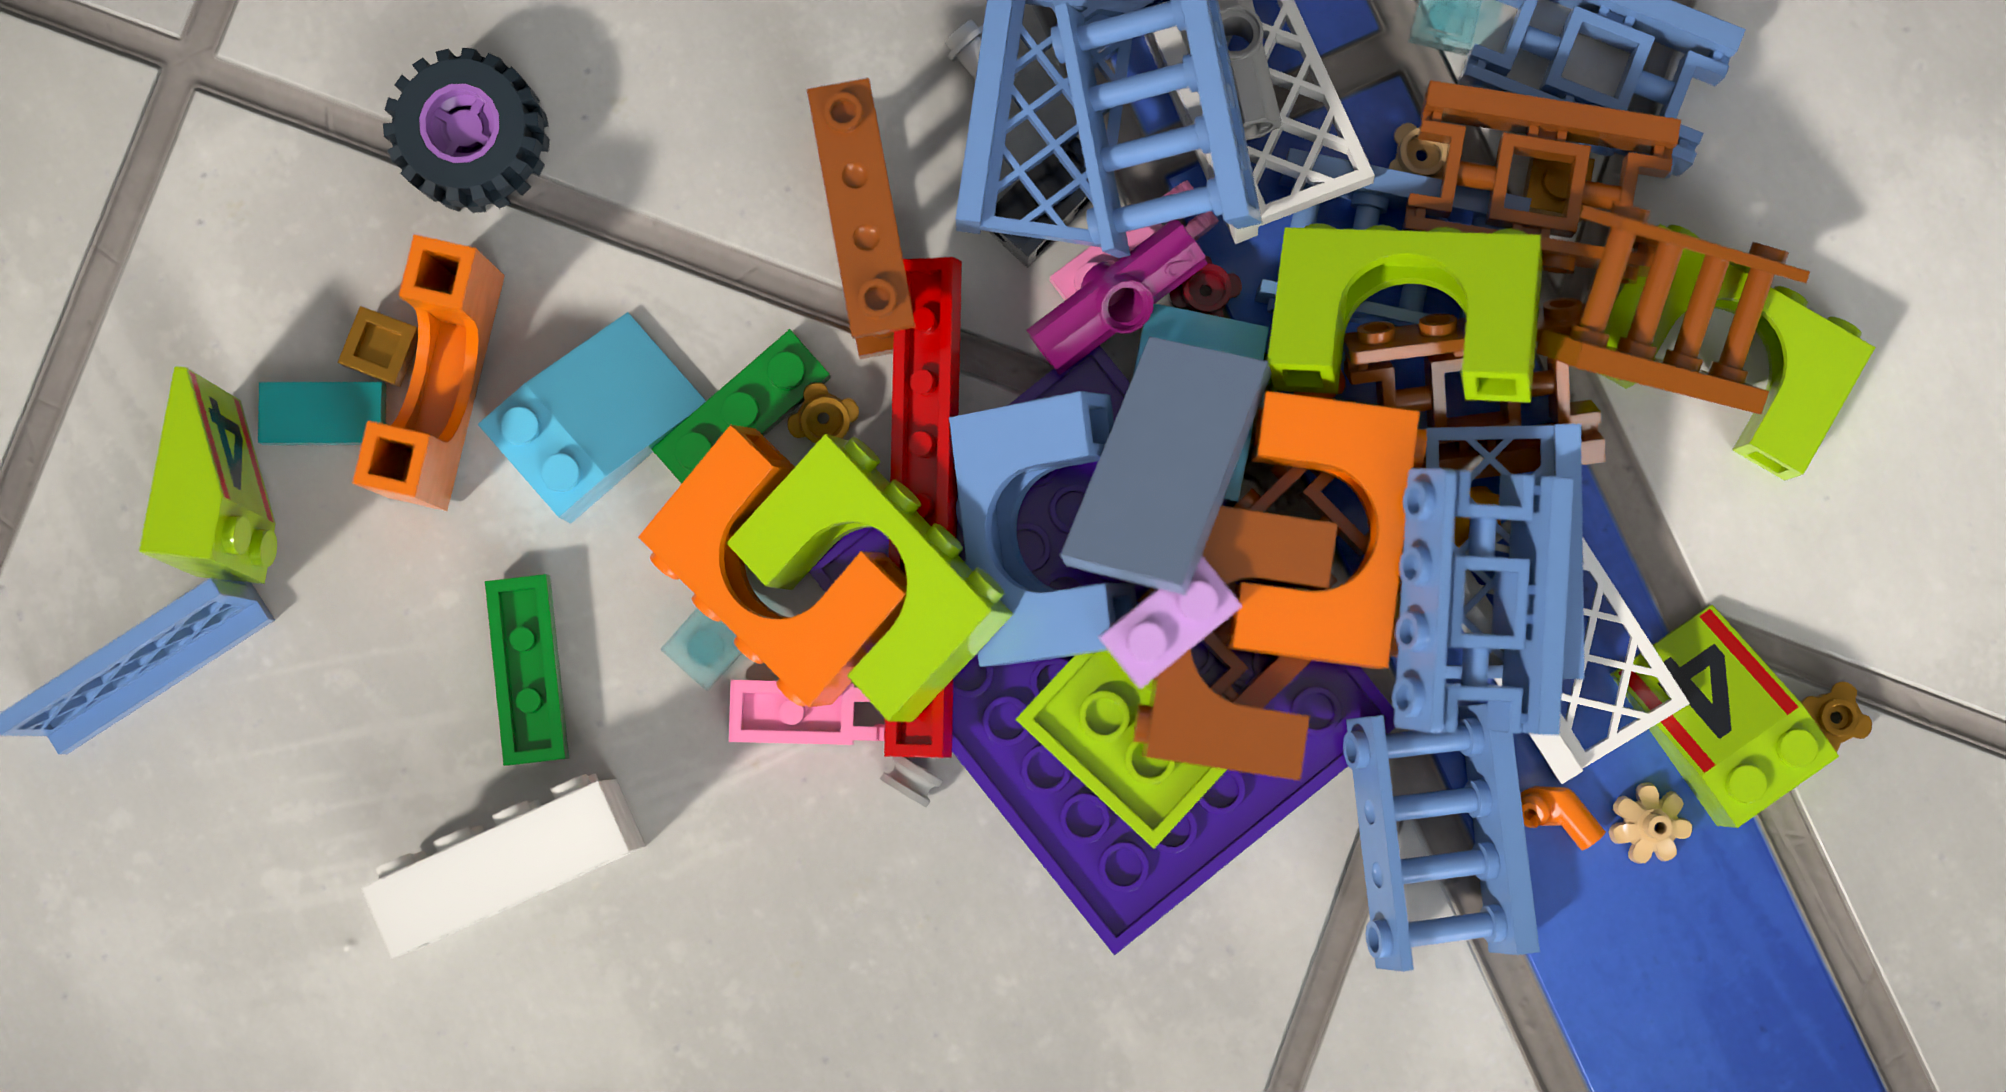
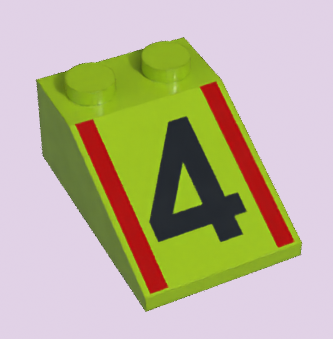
M174 366L139 552L195 577L265 584L267 569L273 564L277 553V537L274 533L276 523L241 400L189 368Z
M1708 605L1652 644L1690 704L1652 726L1649 730L1716 826L1740 827L1840 757L1804 705L1713 605ZM1641 653L1634 657V665L1650 668ZM1620 668L1610 674L1618 686L1623 670ZM1631 671L1626 698L1635 710L1649 712L1670 699L1655 676Z

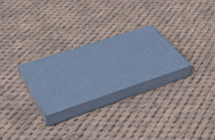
M1149 337L1062 550L1061 557L1065 565L1186 595L1271 376L1269 363L1258 359Z

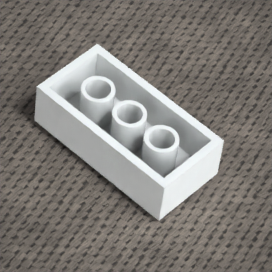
M596 773L589 776L586 774L552 788L551 791L555 800L542 806L539 799L531 802L528 800L493 815L497 827L485 831L482 825L474 828H463L435 841L437 854L428 857L425 850L413 855L409 853L375 868L379 880L361 888L391 958L423 948L646 847L617 779L599 781Z

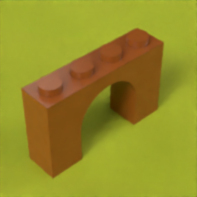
M1220 506L1202 556L1225 585L1238 581H1258L1321 591L1329 587L1337 524ZM1191 648L1152 679L1150 704H1138L1133 731V742L1144 743L1142 756L1301 781L1310 716L1247 707L1223 699L1214 693L1198 674L1192 659Z

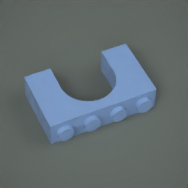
M1076 392L949 417L959 495L956 502V515L960 526L963 528L966 553L965 563L973 571L977 567L984 570L1002 587L1005 594L1000 600L1013 613V616L978 652L979 667L1011 665L1108 651L1098 639V636L1137 605L1134 583L1099 584L1060 591L1053 589L1039 581L1026 566L1018 547L1016 527L1022 501L1038 479L1059 468L1099 461L1114 425L1111 395Z

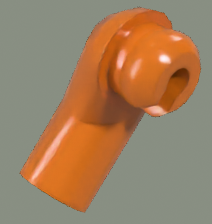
M1533 786L1520 793L1524 826L1528 828H1537L1538 825L1562 826L1582 851L1595 844L1606 833L1575 792L1567 787Z

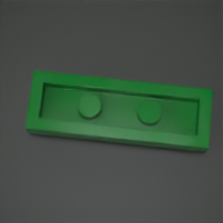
M789 329L651 450L682 484L730 425L755 428L765 436L803 403V390L807 385L814 382L825 384L831 376Z
M542 574L485 581L503 766L569 759L550 575Z

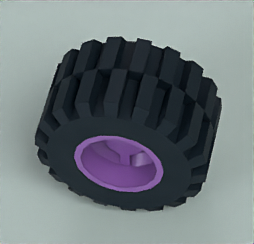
M462 48L461 56H455L449 49L436 51L438 62L432 65L424 58H421L412 64L418 74L411 80H408L404 75L399 77L394 84L402 92L399 100L388 97L384 109L392 116V123H383L384 137L393 146L387 151L392 162L401 168L402 172L400 174L435 203L438 201L446 208L459 212L461 207L468 208L472 213L486 212L485 205L492 203L500 209L511 204L507 196L514 191L523 196L531 188L526 182L530 174L534 173L540 176L545 164L539 157L541 151L549 152L550 139L544 133V127L549 126L547 116L540 107V100L534 91L512 66L510 68L507 67L501 58L490 53L485 58L476 49Z

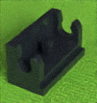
M1075 137L1061 148L1080 173L1083 174L1086 172L1081 141ZM1054 153L1026 173L1046 200L1074 181ZM1018 180L997 202L995 216L1021 220L1039 205L1022 182ZM1078 188L1054 206L1053 209L1064 224L1068 226L1091 201L1081 188ZM1043 214L1034 221L1053 224L1046 214ZM989 232L1027 268L1053 242V240Z

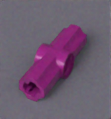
M1177 219L1168 222L1131 250V256L1122 257L1117 262L1102 261L1092 266L1085 274L1080 290L1026 330L1036 347L1059 375L1115 333H1132L1142 328L1149 320L1153 311V305L1208 264L1205 259L1206 256L1197 242ZM1126 288L1123 297L1117 303L1108 306L1111 296L1116 291Z

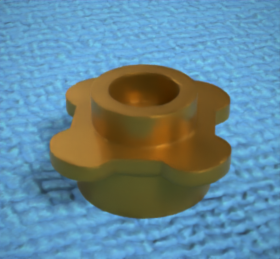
M814 382L804 388V401L798 412L789 416L787 428L793 437H806L815 444L825 434L843 439L848 432L850 423L857 420L859 408L853 399H840L828 393V389L823 383ZM823 412L827 413L829 416L826 423H819L817 420L818 415Z
M1837 682L1833 684L1830 692L1816 697L1807 696L1801 701L1836 752L1839 750L1841 743L1853 737L1864 739L1872 730V720L1869 716L1862 714L1856 702L1857 690L1848 682ZM1835 711L1841 716L1840 721L1836 724L1830 719L1831 714Z

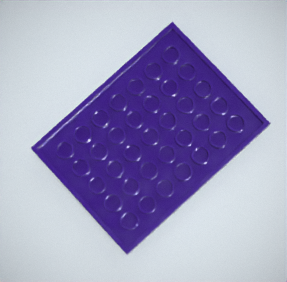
M1099 345L1061 375L1052 369L1007 406L1076 392L1111 395L1113 419L1115 422L1130 382ZM1099 461L1063 467L1045 474L1032 485L1020 506L1016 533L1021 556L1031 573L1043 584L1060 591L1099 584L1134 583L1067 566L1061 557L1062 550ZM957 519L956 539L963 548L958 556L965 562L966 553L963 528ZM874 527L853 531L838 540L809 573L826 593L861 551L884 552L889 557V538ZM1258 581L1235 582L1237 585L1240 583H1249L1298 590L1296 587ZM1134 583L1136 601L1150 586ZM1201 641L1191 648L1192 659L1197 672L1205 684L1210 687L1227 668ZM1230 649L1248 667L1231 687L1238 693L1276 655ZM977 653L953 678V754L1114 956L1348 767L1343 752V740L1348 732L1346 719L1383 715L1385 734H1389L1396 728L1394 724V708L1361 667L1312 660L1263 708L1310 716L1301 781L1227 769L1155 848H1152L1015 720L1074 656L1011 665L979 667Z

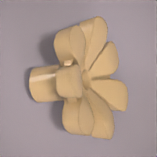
M1641 783L1636 788V802L1627 796H1620L1615 801L1613 810L1618 816L1624 818V821L1613 824L1609 828V836L1616 844L1631 843L1628 857L1635 863H1646L1651 858L1653 852L1660 861L1671 860L1677 855V849L1673 842L1675 838L1685 839L1690 837L1692 833L1690 821L1677 817L1684 803L1681 797L1673 791L1667 792L1659 799V793L1654 784Z

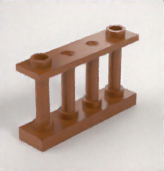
M864 78L807 89L852 339L855 338L859 359L892 354L894 331L914 328L915 323L870 79Z
M1614 200L1610 212L1583 206L1580 218L1610 226L1611 230L1580 324H1573L1569 335L1543 329L1536 353L1574 368L1761 415L1769 391L1745 383L1748 371L1743 370L1774 276L1778 275L1807 283L1810 271L1786 265L1789 252L1752 242L1749 253L1647 224L1651 211ZM1636 235L1658 240L1659 242L1627 338L1620 337L1617 348L1608 346L1607 343L1610 335L1604 332ZM1683 249L1703 253L1705 256L1674 349H1666L1663 360L1654 358L1657 347L1652 346V342ZM1734 262L1750 267L1719 361H1712L1709 371L1700 370L1703 359L1698 358L1729 263Z

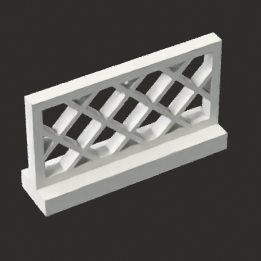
M1276 0L1281 10L1274 25L1270 26L1262 23L1263 38L1267 39L1264 44L1267 61L1275 44L1278 43L1300 51L1304 62L1297 77L1269 68L1272 84L1288 89L1290 92L1280 112L1281 127L1271 132L1263 151L1247 146L1250 162L1256 163L1253 178L1262 224L1237 229L1226 223L1235 244L1258 236V227L1374 183V172L1294 0ZM1285 22H1287L1291 33L1282 30ZM1177 26L1145 34V40L1158 69L1182 63L1183 56L1191 54L1186 30L1179 31ZM1233 35L1226 37L1227 47ZM1308 73H1310L1315 84L1305 81ZM1189 87L1169 92L1183 126L1195 124V117L1203 115L1199 92L1192 93ZM1299 94L1324 103L1328 113L1321 129L1288 118ZM1332 124L1334 125L1338 136L1329 133ZM1282 130L1314 142L1303 167L1271 155ZM1322 146L1347 154L1354 171L1337 178H1331L1313 171L1312 168ZM1201 149L1194 150L1206 179L1215 177L1211 153L1204 154ZM1265 167L1297 179L1291 195L1265 204L1257 186ZM1306 183L1314 185L1313 187L1303 190Z
M1507 520L1506 522L1501 524V527L1509 534L1511 530V520ZM1496 532L1495 550L1509 553L1510 546L1496 543L1503 539ZM1584 538L1583 570L1588 571L1596 582L1591 610L1584 608V615L1589 616L1584 636V673L1587 661L1623 670L1614 705L1579 697L1583 679H1574L1571 695L1562 693L1561 700L1569 702L1565 719L1562 714L1560 716V734L1536 735L1528 733L1561 784L1583 772V768L1690 704ZM1465 569L1463 607L1484 586L1478 584L1469 569ZM1491 589L1488 593L1494 595V591ZM1485 595L1465 616L1483 634H1492L1493 606ZM1603 595L1616 615L1599 612ZM1597 618L1621 623L1630 635L1624 662L1589 654ZM1462 623L1464 633H1473ZM1637 648L1650 668L1633 664ZM1492 652L1489 655L1488 665H1503V661ZM1631 671L1655 676L1670 699L1649 712L1623 707ZM1493 678L1497 685L1502 686V678ZM1577 704L1613 712L1607 737L1586 750L1583 749L1571 730ZM1621 714L1637 718L1618 730Z

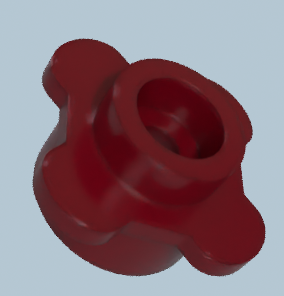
M1206 256L1205 259L1208 264L1172 290L1169 295L1170 301L1174 307L1179 309L1187 308L1194 312L1224 317V307L1231 298L1239 296L1242 290V283L1236 274H1227L1223 268L1213 264L1211 258ZM1206 285L1211 288L1209 296L1201 295L1200 288Z

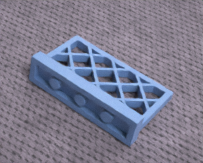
M987 0L955 218L956 231L980 234L982 230L1101 247V245L1096 246L1093 243L1088 229L1067 227L1053 209L1054 206L1078 188H1081L1092 204L1093 202L1087 171L1081 174L1061 148L1079 135L1078 125L1076 124L1055 140L1035 114L1062 93L1073 108L1074 105L1068 77L1063 79L1044 54L1053 47L1051 35L1037 45L1022 25L1025 4L1051 7L1055 12L1054 5L1067 2L1077 11L1082 12L1084 20L1087 22L1096 14L1118 16L1136 11L1137 2L1125 0ZM1021 38L1030 51L1018 59ZM1132 38L1113 43L1100 53L1095 48L1090 49L1094 69L1098 68L1108 82L1127 77ZM1117 53L1114 74L1105 61ZM1037 59L1056 86L1029 105L1014 86V79L1016 73ZM1013 99L1021 111L1009 120L1011 100ZM1123 105L1102 110L1103 116L1109 112L1106 131L1109 146L1118 144ZM1028 119L1048 146L1020 166L1005 146L1006 135ZM1054 153L1074 181L1046 200L1026 173ZM1004 159L1013 171L1000 180ZM1018 179L1039 205L1021 220L995 216L998 194ZM1043 214H1046L1053 224L1034 221Z
M1581 424L1426 428V469H1441L1439 467V441L1465 440L1484 458L1471 472L1470 483L1488 464L1501 475H1512L1495 457L1512 440L1540 439V466L1531 475L1574 478L1563 679H1584ZM1476 440L1502 441L1489 453ZM1469 496V504H1477V503ZM1496 522V532L1510 545V534ZM1469 538L1459 548L1453 543L1452 552L1454 553L1452 555L1467 556L1464 552L1469 548ZM1472 570L1486 584L1463 607L1462 623L1473 633L1483 634L1465 615L1491 589L1494 591L1495 575L1490 578L1482 570ZM1489 649V655L1493 652L1503 661L1504 653L1500 649ZM1446 665L1445 679H1461L1462 665ZM1488 665V678H1502L1503 665Z
M209 578L1 712L0 736H47L59 755L69 754L275 621L251 582Z

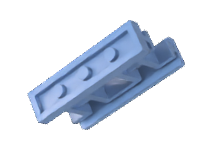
M1496 0L1518 9L1503 50L1499 53L1475 43L1467 56L1464 69L1456 84L1627 111L1633 93L1663 104L1658 116L1677 118L1692 77L1716 86L1725 78L1729 69V60L1738 51L1746 29L1672 0H1549L1572 9L1558 37L1529 25L1538 0ZM1578 33L1631 53L1614 98L1561 77ZM1653 42L1685 53L1679 61L1672 81L1643 70ZM1519 48L1550 60L1539 90L1506 77L1512 69ZM1681 124L1678 144L1672 151L1671 159H1673L1671 172L1665 178H1670L1671 175L1680 176L1693 165L1697 155L1695 149L1700 144L1703 132ZM1579 143L1591 146L1590 152L1603 156H1612L1614 153L1626 156L1629 152L1650 155Z
M1410 469L1408 472L1407 488L1403 496V509L1406 515L1404 552L1399 564L1402 588L1400 618L1396 625V640L1398 643L1397 678L1392 692L1395 726L1397 728L1427 733L1456 732L1458 700H1488L1486 730L1505 733L1524 732L1536 735H1559L1574 478L1500 475L1499 506L1469 504L1471 471ZM1454 517H1470L1468 556L1452 555ZM1496 519L1511 520L1509 558L1494 557ZM1465 569L1495 571L1492 634L1462 633ZM1447 647L1463 648L1461 684H1445ZM1489 649H1504L1502 686L1487 685Z

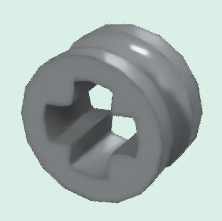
M893 757L892 760L895 762L894 770L890 773L884 772L880 779L917 803L927 807L931 801L928 798L929 790L932 787L939 788L943 780L905 757Z

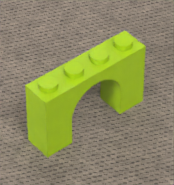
M1319 223L1309 224L1304 228L1285 227L1267 361L1270 366L1275 391L1338 394L1345 332L1355 310L1367 298L1385 288L1401 284H1422L1439 289L1451 296L1461 306L1467 316L1462 364L1465 399L1531 402L1543 267L1541 235H1529L1516 229H1502L1494 233H1463L1458 229L1450 227H1438L1429 232L1399 231L1396 228L1385 225L1371 226L1366 230L1336 229L1330 225Z
M1661 223L1657 225L1660 228L1700 239L1690 230L1678 225L1670 224L1668 227ZM1683 249L1652 342V346L1657 347L1655 356L1675 322L1687 310L1705 256L1703 253ZM1734 262L1729 263L1714 309L1735 314L1750 267ZM1638 276L1636 284H1620L1604 332L1610 335L1607 343L1608 346L1617 348L1620 337L1627 338L1647 277ZM1775 286L1769 290L1756 329L1768 356L1769 377L1765 390H1768L1769 394L1762 414H1752L1732 451L1786 481L1804 475L1876 347L1860 339L1862 333L1853 324L1833 316L1826 319L1808 309V301L1801 294L1787 287ZM1603 375L1625 389L1637 384Z
M825 434L726 543L765 586L793 590L829 549L845 535L858 529L874 527L890 538L899 550L906 568L907 593L905 603L894 625L847 676L888 721L913 722L1013 616V613L1000 600L1005 594L1002 587L984 570L977 567L973 571L958 556L963 549L958 540L941 525L934 523L931 527L917 512V509L921 506L918 498L899 481L893 480L889 483L876 469L877 465L881 462L879 457L864 442L856 437L845 440Z

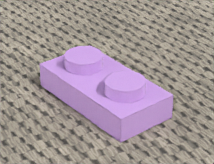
M1201 555L1186 595L1157 588L1099 635L1098 639L1137 688H1142L1234 614L1242 605Z

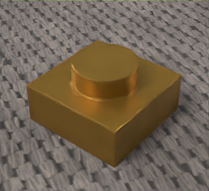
M1530 157L1523 197L1531 198L1529 212L1558 217L1563 216L1571 169L1570 163ZM1589 158L1586 181L1592 180L1595 159ZM1581 205L1578 223L1583 220L1582 218H1580L1583 205Z
M360 306L337 363L400 387L417 346L418 327Z

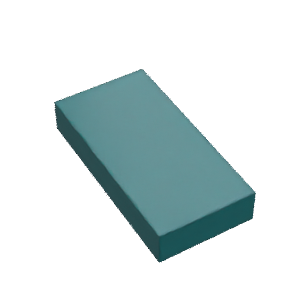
M259 382V444L362 445L367 421L386 425V384L383 382Z

